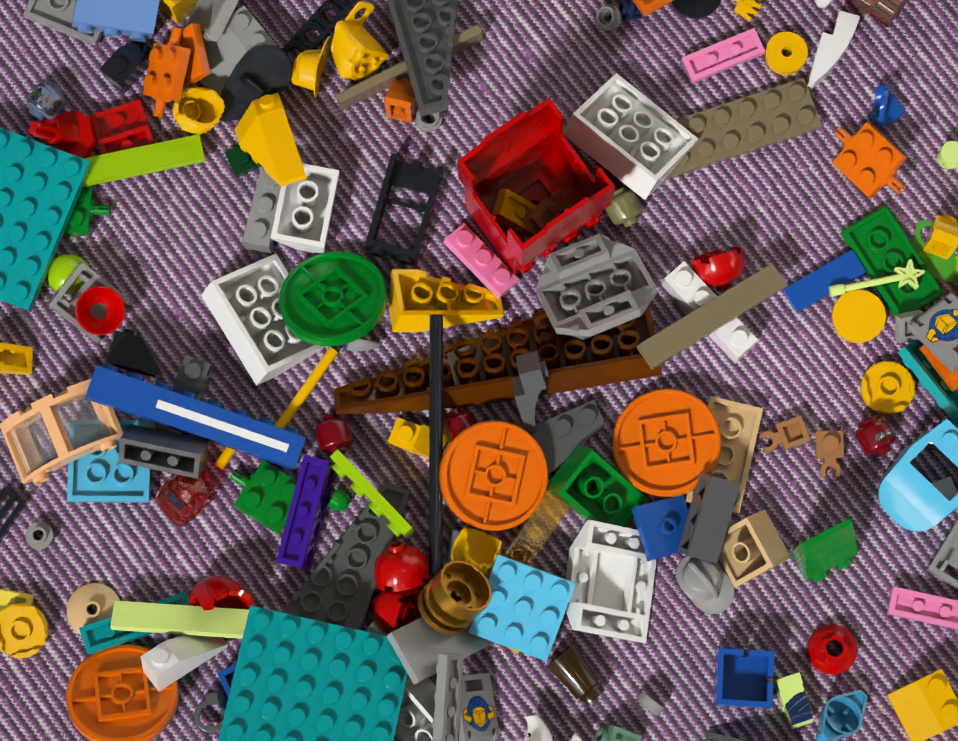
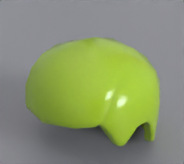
M64 254L56 257L52 261L47 273L49 286L57 291L79 262H83L88 267L89 264L82 257ZM77 277L65 294H75L84 282Z

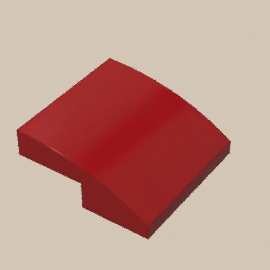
M141 99L89 115L102 154L155 144Z

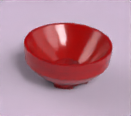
M95 286L87 289L79 296L75 306V316L81 328L86 332L98 336L107 335L117 330L122 324L125 316V306L122 298L116 291L109 287ZM95 303H101L106 307L107 312L104 318L95 319L92 317L90 310Z
M830 624L818 628L812 633L807 643L809 661L813 667L824 674L837 675L847 671L854 664L857 657L858 649L854 636L840 625ZM831 640H837L842 645V653L837 657L829 655L826 650L827 643Z

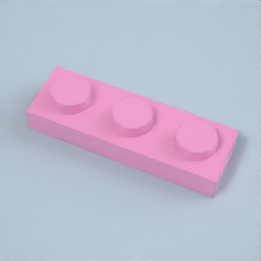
M755 28L684 56L681 62L691 84L764 55L765 49Z
M465 223L445 238L443 243L498 299L519 282L520 279Z
M894 586L891 588L887 615L958 630V600Z

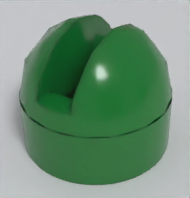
M337 487L327 506L335 511H342L349 506V495Z

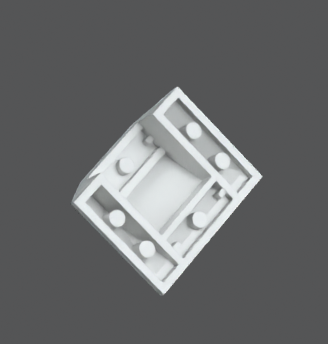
M587 520L569 549L566 579L576 583L566 609L572 630L646 643L657 559L647 561L638 530L593 520Z

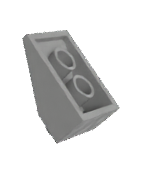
M244 5L231 15L218 41H204L210 74L201 79L200 82L205 88L216 91L219 96L236 64L248 50L262 44L277 47L276 43Z

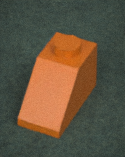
M409 79L392 81L384 100L386 117L409 123L413 122L417 103Z

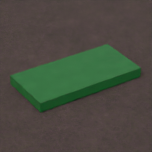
M887 205L841 231V237L849 249L854 251L870 280L896 275L894 268H905L909 259H912L914 269L925 271L923 275L917 278L919 287L916 290L908 283L898 288L899 281L874 286L894 318L896 314L921 310L944 296L945 293Z

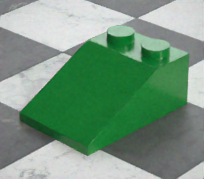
M579 444L547 484V489L586 521L593 520L626 527L634 517L631 509L643 505L647 500L641 492L596 452Z
M850 518L800 543L791 552L806 582L813 579L817 583L830 576L828 570L837 566L840 571L854 563L852 558L858 555L853 522Z

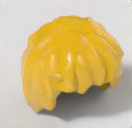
M192 87L182 91L180 102H174L173 117L183 131L192 134L207 133L219 123L225 105L223 99L213 89Z
M464 526L455 538L451 549V561H465L473 564L486 577L491 572L497 554L501 555L502 541L484 531Z

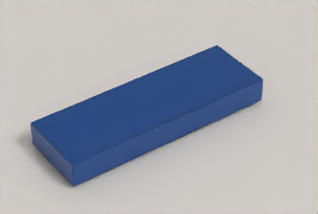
M850 250L783 289V293L797 314L830 295L829 286L837 284L847 285L864 275L866 270L854 251Z

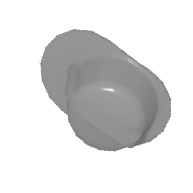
M689 556L682 559L676 571L677 582L694 605L702 612L709 614H718L727 610L733 602L735 593L730 578L716 563Z

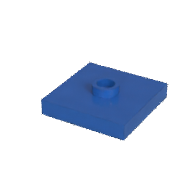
M683 495L631 509L647 561L680 553L677 549L689 512Z

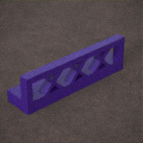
M303 456L276 559L277 563L311 572L336 472L331 468L333 463L330 461Z

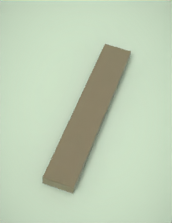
M474 25L454 36L453 55L483 41L479 25ZM402 61L338 93L336 98L341 110L343 111L389 88L393 80L400 81V79L409 78L405 62Z
M773 263L643 341L637 346V349L651 370L782 291L787 287V284Z

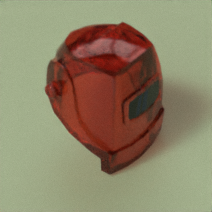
M203 470L198 479L173 474L165 482L155 501L167 518L178 526L184 527L200 515L209 502L216 498L213 494L215 485L212 483V478L206 470Z

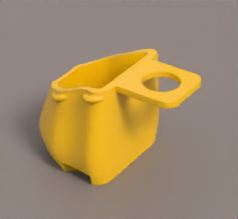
M359 1L344 21L340 20L336 23L331 52L338 73L344 79L359 81L368 78L378 72L380 64L389 58L384 48L362 27V24L374 9V5L371 3ZM366 8L365 13L360 18L354 19L358 10Z

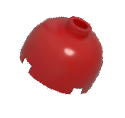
M731 246L729 252L721 248L697 255L694 259H689L691 269L708 287H716L717 292L732 288V282L741 277L745 267L741 246Z
M399 541L389 544L388 548L379 554L374 564L376 587L382 591H385L384 586L392 587L393 592L410 590L422 585L424 577L430 578L425 555L418 548L404 544V542Z
M386 587L385 591L377 594L372 604L377 626L388 635L419 619L421 614L418 608V595L422 590L416 587L410 590L393 592L392 587Z

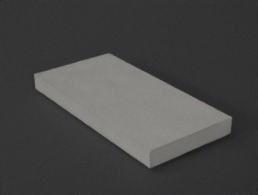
M423 617L387 635L389 642L414 685L437 674L438 654H464V660L495 643L468 633L471 624L457 635H446L434 630L426 623Z

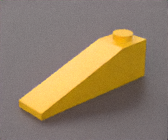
M279 93L264 95L259 99L253 100L234 129L240 148L244 152L247 151L256 164L259 163L263 166L265 172L281 187L307 179Z
M392 269L389 314L393 332L429 331L430 314L443 315V328L498 319L504 316L501 298L498 299L487 288L473 284L464 286L451 282V278L442 276V279L426 275V271L419 269Z

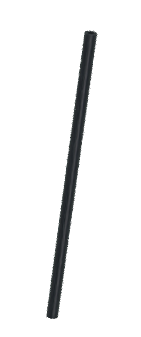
M430 314L429 581L443 568V495L439 481L440 463L443 456L442 314Z

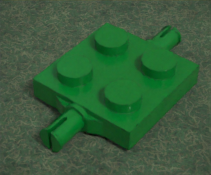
M94 185L82 188L63 235L90 236V226L94 215L110 216V205L94 204Z
M264 460L250 477L235 469L230 479L243 487L240 496L234 503V508L280 536L286 525L297 480Z

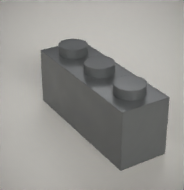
M129 424L120 438L118 462L198 479L207 465L209 440Z
M700 472L677 549L678 552L689 557L717 564L719 557L724 551L726 532L732 524L731 515L734 505L740 497L739 483Z

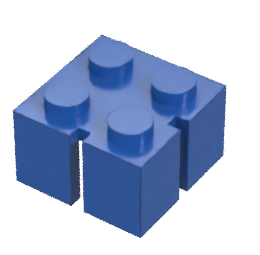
M718 648L715 655L713 706L756 709L773 708V682L765 683V678L770 679L774 677L775 651L748 650L746 657H742L744 649Z

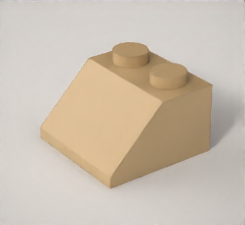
M762 510L744 518L727 530L724 538V551L719 559L733 586L736 588L791 559V556L766 510Z

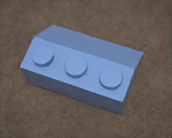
M75 0L72 27L77 28V31L81 33L91 34L93 31L104 32V35L107 37L119 38L120 35L131 36L130 39L133 41L146 42V39L151 40L154 34L160 0Z

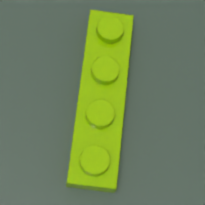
M338 449L330 456L334 463L331 468L341 478L347 476L351 480L352 484L349 487L360 498L365 495L371 503L368 507L378 517L384 515L388 519L389 523L386 526L397 537L402 534L408 539L415 533L408 522Z

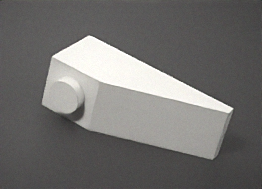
M181 635L162 642L140 656L143 672L160 692L226 649L228 644L222 637L209 638L208 636Z

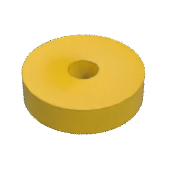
M780 32L774 35L768 41L765 49L767 65L772 71L780 75L797 73L803 68L808 57V48L805 41L793 32ZM788 50L791 56H783L782 51Z

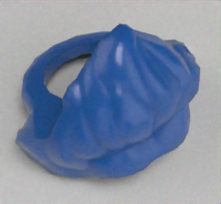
M888 84L879 85L875 90L876 99L874 100V109L871 112L869 121L880 127H885L895 123L905 110L896 99V96L892 94L891 86Z

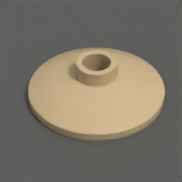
M90 583L78 588L70 597L67 605V618L71 627L81 635L80 627L112 617L114 600L120 601L116 592L100 583ZM90 605H96L98 609L93 615H90L88 612Z

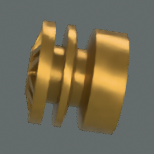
M451 561L445 564L436 576L422 589L418 595V608L423 619L434 630L446 635H457L464 631L473 622L474 618L488 606L491 601L492 590L488 579L473 564L465 561Z

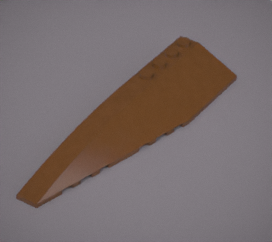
M648 305L640 317L584 340L571 335L556 334L544 310L532 314V318L521 322L518 319L510 322L509 327L495 332L492 329L484 332V335L478 339L468 338L444 347L443 409L515 400L511 378L519 376L516 356L534 351L538 352L540 361H546L549 371V377H545L547 389L541 390L539 396L662 375L661 365L651 370L637 349L640 343L655 335L650 306ZM429 357L419 361L415 358L405 362L406 366L393 371L391 368L381 371V374L375 378L368 379L365 377L333 389L336 414L429 410Z

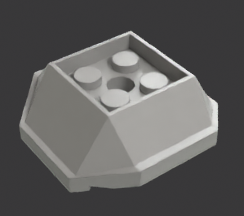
M601 234L594 235L550 253L545 263L546 267L535 289L537 297L556 334L571 335L582 340L640 317L657 294L656 286L636 249L623 243L611 241L608 237Z

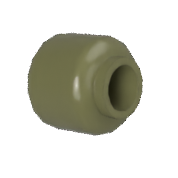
M622 186L614 191L612 205L605 210L614 225L623 224L626 228L639 221L637 216L642 213L643 206L632 189H626L625 186Z

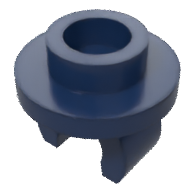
M621 0L619 9L623 21L629 22L631 18L641 19L643 14L632 0Z

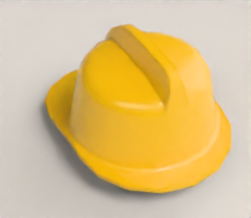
M331 36L327 37L322 49L306 50L300 53L293 63L292 83L313 90L315 98L318 96L320 79L329 56L332 42Z

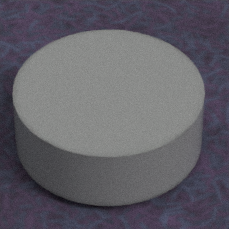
M643 691L637 697V702L655 716H659L664 709L662 705Z

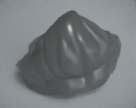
M206 693L205 700L199 703L195 709V723L203 732H217L220 735L223 720L214 727H207L201 722L200 713L207 705L219 704L224 717L228 697L224 693Z

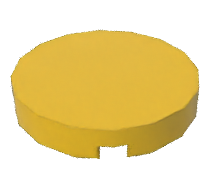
M859 289L848 291L840 296L833 306L831 319L835 331L841 338L847 342L861 344L869 342L879 335L885 325L886 312L884 305L877 296L869 291Z
M881 361L872 365L864 373L860 383L861 396L864 403L872 411L881 415H894L902 412L911 403L915 395V381L911 372L895 361Z
M13 603L0 612L1 651H5L14 658H28L36 654L44 646L49 634L48 622L44 614L37 607L28 603Z

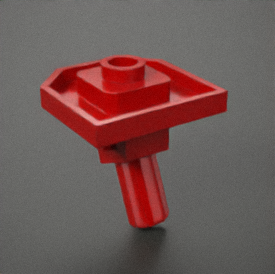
M76 110L60 114L52 120L32 121L28 129L30 134L41 138L43 144L80 158H88L97 144L92 120Z

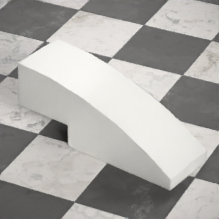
M839 11L832 34L822 33L807 84L809 90H812L821 83L840 61L854 35L860 18L859 15Z

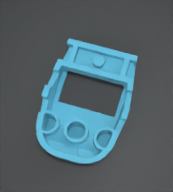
M946 417L932 430L926 431L907 448L905 447L898 454L892 466L882 476L878 485V499L883 509L900 526L910 531L922 532L932 529L958 510V493L949 501L910 463L931 441L958 467V428Z

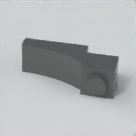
M537 351L516 356L519 376L511 378L519 413L524 428L529 434L537 432L535 422L536 402L541 390L547 389L545 377H549L546 361H540Z

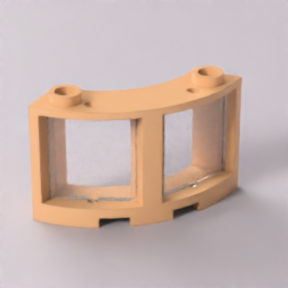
M91 379L66 387L67 390L57 394L56 398L49 394L31 403V407L27 408L24 412H15L0 424L1 431L23 484L34 482V485L41 484L49 480V475L74 460L98 450L107 452L117 447L116 443L123 435V431L114 409L85 399Z

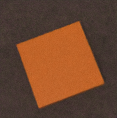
M191 23L185 27L179 45L191 49L182 91L210 74L200 24ZM170 38L164 41L162 44L169 42Z

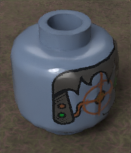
M51 81L47 83L39 82L27 97V104L31 107L29 113L39 121H42L44 118L54 119L66 105L65 91Z

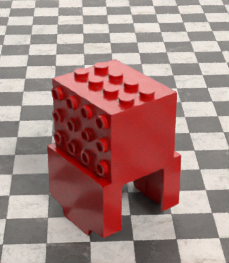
M550 98L528 112H521L487 135L478 146L457 160L458 179L465 187L466 209L515 275L519 272L525 274L534 268L535 261L541 257L547 259L548 255L557 251L556 247L564 241L566 244L574 241L579 236L578 232L583 228L587 227L590 229L601 221L600 217L603 210L612 205L615 186L601 167L596 171V178L593 177L564 137V116ZM500 189H509L536 206L542 199H550L551 193L555 189H564L565 191L561 196V202L564 199L572 200L570 208L562 210L560 212L561 215L546 224L539 233L536 231V235L497 224V216L492 214Z

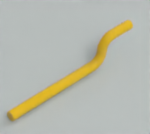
M328 348L274 425L275 427L284 430L285 426L289 424L337 356L338 352L335 349ZM226 447L214 465L223 470L236 450Z

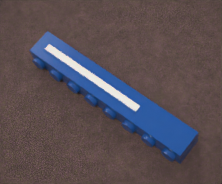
M103 363L102 367L96 365L85 396L86 400L201 439L209 440V442L291 470L296 468L306 437L300 435V430L285 426L283 430L275 427V422L260 417L259 421L249 418V413L234 408L233 412L222 409L223 404L208 399L207 403L196 400L197 395L182 390L181 394L170 391L171 386L156 381L155 385L144 382L145 377L139 374L129 372V375L126 376L118 373L119 368L106 363Z

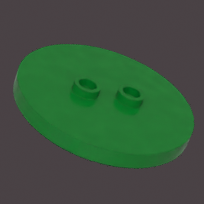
M345 251L325 252L304 260L289 273L280 290L279 308L285 325L299 339L318 346H339L363 337L378 324L386 309L387 288L380 270L365 257Z

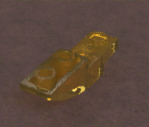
M547 491L503 556L531 566L571 506Z

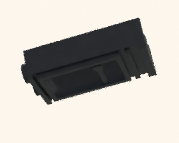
M391 153L365 242L366 250H370L369 253L380 258H385V255L396 257L395 260L406 265H411V262L418 263L444 175L443 166L438 165L437 170L423 167V163L418 160H412V164L397 159V154ZM392 185L429 195L426 208L420 204L416 206L390 199L389 194ZM387 202L414 209L417 213L424 212L414 250L376 240Z

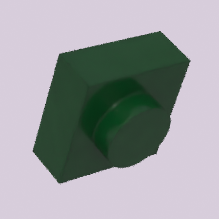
M240 146L224 152L236 178L260 168V164H256L252 160L251 155L247 151L244 152Z

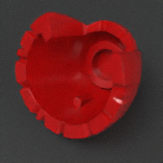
M211 576L195 584L189 597L191 606H201L204 611L212 610L215 607L249 610L250 606L254 604L252 596L242 585L223 576Z

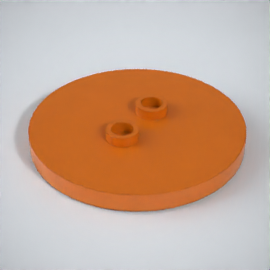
M668 388L647 392L633 400L619 416L612 438L614 459L625 479L635 488L646 494L667 498L681 496L695 490L700 472L712 474L715 470L722 447L720 427L709 407L693 394Z
M483 421L462 430L447 446L440 463V488L450 510L466 524L482 530H506L526 521L540 506L547 489L548 466L540 445L526 430L509 422Z
M121 644L89 655L74 670L67 686L66 704L73 725L88 740L150 741L159 735L171 722L179 702L178 682H173L160 692L156 689L143 672L140 657L151 649L135 644Z

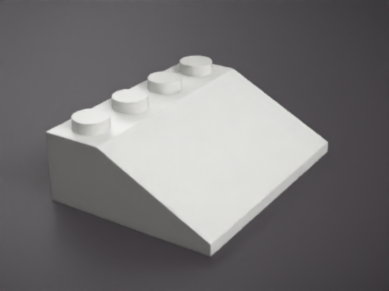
M617 73L572 114L563 131L567 138L644 200L659 187L698 141L695 135Z
M273 254L211 281L201 295L256 386L282 374L327 347L313 345L299 339L285 325L279 308V294L282 284L289 273L277 254Z

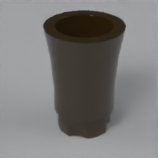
M575 642L545 666L569 689L576 699L579 698L584 706L590 704L605 691V688L598 682L600 679L587 664Z

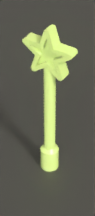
M909 259L905 268H894L896 275L847 285L829 286V293L832 297L845 294L847 291L899 281L898 288L908 283L916 290L919 287L917 278L923 275L925 271L914 269L913 261Z

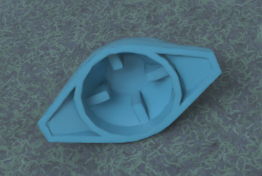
M857 690L828 700L821 711L817 728L819 732L816 734V740L836 741L858 732L863 723L868 696L862 690Z

